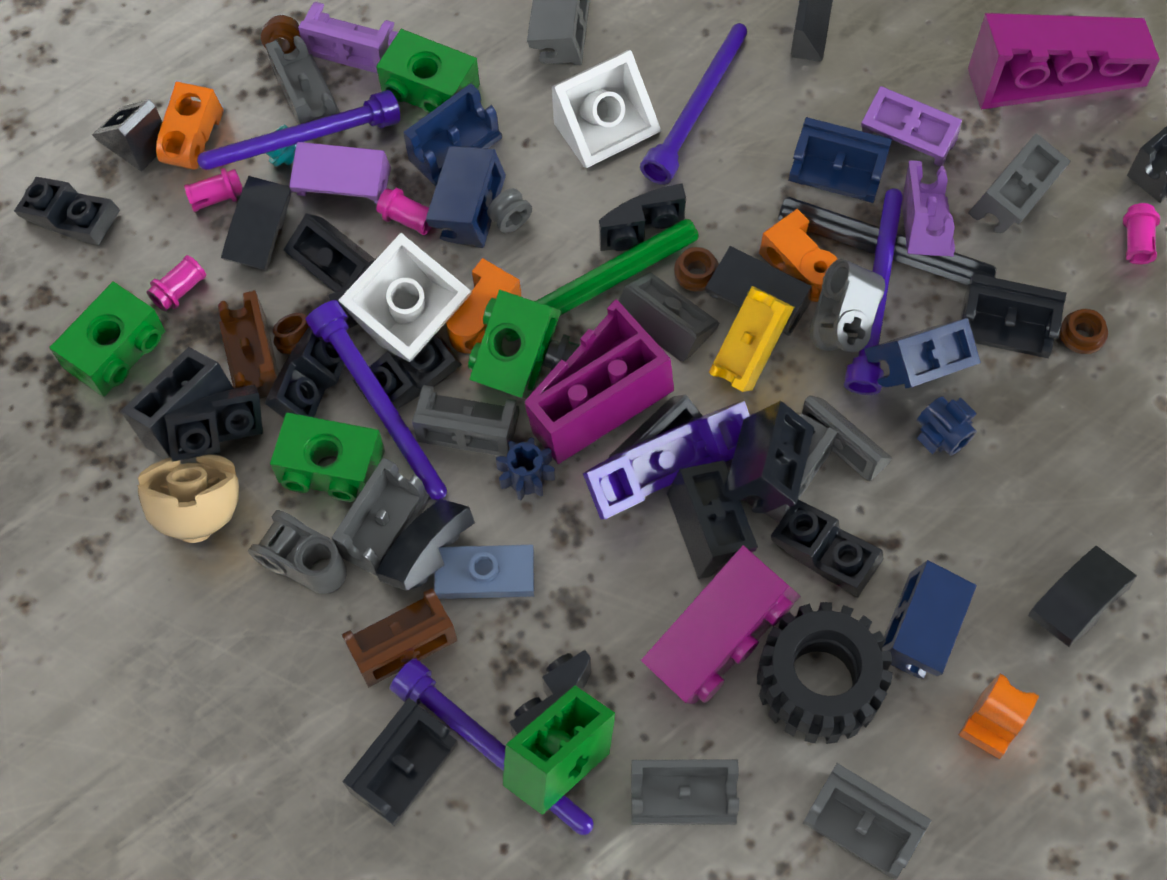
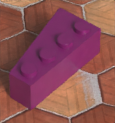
M985 13L968 71L980 109L982 110L1146 87L1160 58L1144 18Z

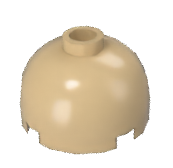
M211 454L196 457V463L180 464V460L172 462L171 458H167L150 465L138 477V496L146 520L160 533L171 538L182 539L188 543L204 541L211 534L221 529L231 520L239 500V484L235 466L232 461L222 456Z

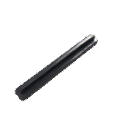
M786 197L783 201L778 215L779 221L798 209L809 220L807 231L875 254L879 233L878 226L791 197ZM897 233L893 256L894 261L968 286L973 273L995 278L997 268L994 265L955 252L954 257L907 254L906 237Z

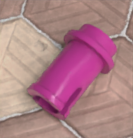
M226 168L221 169L222 174L190 185H184L193 211L197 212L199 209L228 199H232L233 202L238 201L237 196L241 195L243 187L236 169L227 171Z
M387 188L383 191L377 202L376 211L382 214L384 221L390 222L394 220L418 231V233L424 236L431 229L426 221L428 207L404 196L402 189L395 188L391 190Z
M1134 204L1127 209V213L1123 216V225L1127 228L1126 260H1129L1132 264H1149L1157 258L1156 227L1160 224V215L1151 204Z
M186 255L179 264L160 280L154 278L150 282L151 288L146 293L151 301L162 311L166 312L170 307L176 309L179 306L178 300L200 280L206 278V273L195 259Z

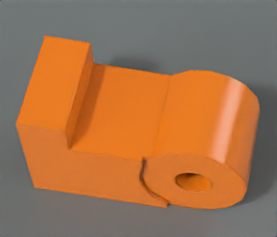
M175 82L157 138L156 154L159 162L192 170L199 167L197 158L205 151V143L209 140L214 125H219L224 112L213 89ZM191 97H196L200 99L201 102L194 101L191 99Z
M796 209L763 233L759 254L772 267L812 286L811 301L818 302L822 291L824 275L829 266L838 259L831 252L820 249L806 234L809 220Z
M484 258L472 270L474 283L472 294L446 322L449 341L452 347L464 354H471L474 345L477 342H482L487 325L483 324L484 312L489 300L497 298L499 289L522 297L520 280Z
M1000 673L981 693L958 735L994 757L1001 759L1012 740L1018 735L1030 716L1039 695L1034 692L1026 693L1016 689L1010 684L1006 676Z

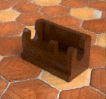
M256 290L243 293L244 307L241 309L231 310L226 301H221L218 305V311L222 321L219 324L234 389L255 384L259 392V398L268 397L279 372L266 315Z
M433 588L423 592L424 598L355 634L351 630L341 634L368 688L398 673L410 660L416 658L420 661L458 641L454 626Z

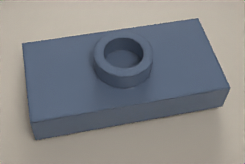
M533 545L439 548L445 565L435 571V593L438 599L534 597Z

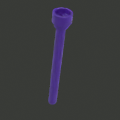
M737 23L733 25L663 144L650 148L640 163L642 174L650 181L666 185L673 179L679 168V149L747 36L748 31L744 24Z
M390 90L370 95L369 100L364 101L362 107L205 151L198 156L197 162L202 169L210 170L297 144V142H306L367 123L371 126L377 125L379 128H385L400 122L399 105Z
M896 188L889 189L884 197L872 272L881 275L885 280L884 295L876 312L868 344L859 351L858 357L853 358L852 364H849L846 368L844 387L850 392L861 395H875L880 393L882 386L877 382L879 378L884 376V371L880 368L881 363L868 362L865 349L878 345L880 342L903 201L902 192Z
M332 300L317 307L306 317V322L314 335L322 337L325 342L332 343L411 469L423 482L424 489L430 498L435 501L444 499L447 495L445 484L346 332L349 328L346 323L348 316L338 300Z
M416 658L410 660L395 676L389 689L404 702L410 698L417 705L420 703L425 705L504 772L506 746L435 688L436 681L431 678L432 671ZM565 795L549 809L579 835H587L593 829L594 823L592 818Z

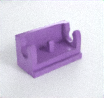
M314 2L304 21H301L298 27L309 55L312 54L317 58L377 73V64L398 34V32L392 31L395 23L385 20L379 30L331 18L329 14L322 12L324 8L323 3Z
M880 86L861 123L862 132L870 134L875 132L935 158L934 164L941 167L944 166L949 150L953 149L958 139L962 119Z
M297 142L289 188L292 192H297L299 196H306L308 192L369 198L377 204L381 194L387 189L391 166L384 150Z
M909 160L902 201L907 254L954 257V219L949 211L948 197H945L948 182L947 172L943 166L939 167L937 180L932 184H924L921 182L923 177L922 162Z

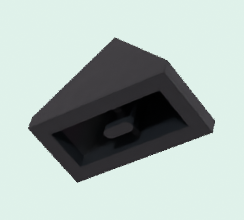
M149 99L120 107L92 136L142 172L157 157L156 144L162 120L156 106Z

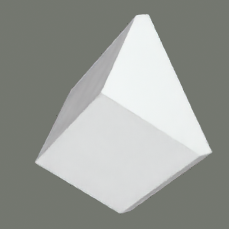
M626 50L552 86L554 125L585 168L661 132L631 50Z
M400 233L338 301L379 346L411 362L467 300L472 291Z

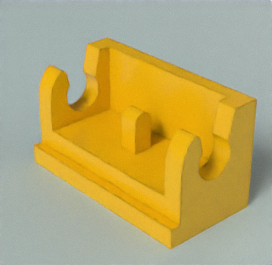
M751 286L709 370V374L731 382L732 387L742 392L752 391L795 307Z

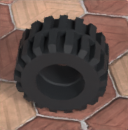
M821 602L818 611H813L809 603L800 606L795 617L790 612L780 619L778 628L773 626L768 634L757 672V684L761 685L759 697L762 705L769 704L771 707L768 715L774 723L782 719L786 723L784 731L793 737L798 730L806 733L804 741L816 743L818 736L825 737L826 744L837 743L841 735L844 734L849 739L857 735L862 726L867 727L888 694L886 692L891 685L893 672L888 671L892 663L891 652L882 651L886 639L881 631L874 634L869 631L872 621L865 615L859 621L851 617L853 608L843 605L841 611L836 612L832 611V602ZM810 652L829 653L845 664L852 678V687L839 695L826 696L817 694L809 690L799 680L794 668V662L800 656Z

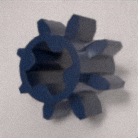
M943 396L939 397L929 404L918 416L917 422L922 426L920 429L922 433L917 439L932 455L937 450L939 452L945 450L952 456L964 448L976 435L977 430L972 426L973 422L971 420L977 413L962 398L957 401L953 399L948 402Z
M530 437L527 442L518 444L509 441L507 457H496L497 469L504 472L499 477L501 489H507L511 486L517 492L518 500H522L524 495L533 493L542 497L544 481H555L556 478L555 468L548 465L552 461V450L546 448L541 451L535 445L533 437Z

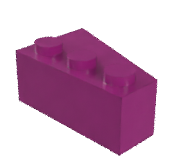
M617 299L607 308L608 314L594 330L588 329L580 338L581 345L566 362L561 360L524 401L532 433L545 449L550 448L552 450V458L558 465L674 391L671 358Z
M743 545L640 661L685 703L695 704L699 699L706 703L724 684L725 680L722 676L735 663L740 665L752 654L759 644L758 640L771 626L778 624L780 619L790 611L793 604L801 596Z

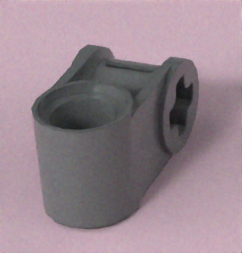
M842 258L833 262L824 275L822 291L814 317L810 323L809 333L813 344L820 350L827 351L838 348L847 352L862 350L869 342L876 312L884 295L885 280L883 277ZM823 324H832L833 328L823 327ZM847 333H858V336L848 337Z
M276 510L271 516L273 524L259 544L251 545L248 553L269 570L285 575L314 592L325 594L337 590L346 579L347 567L335 543L329 537L307 527L290 514ZM322 558L331 559L325 568L317 571L311 570L312 565Z

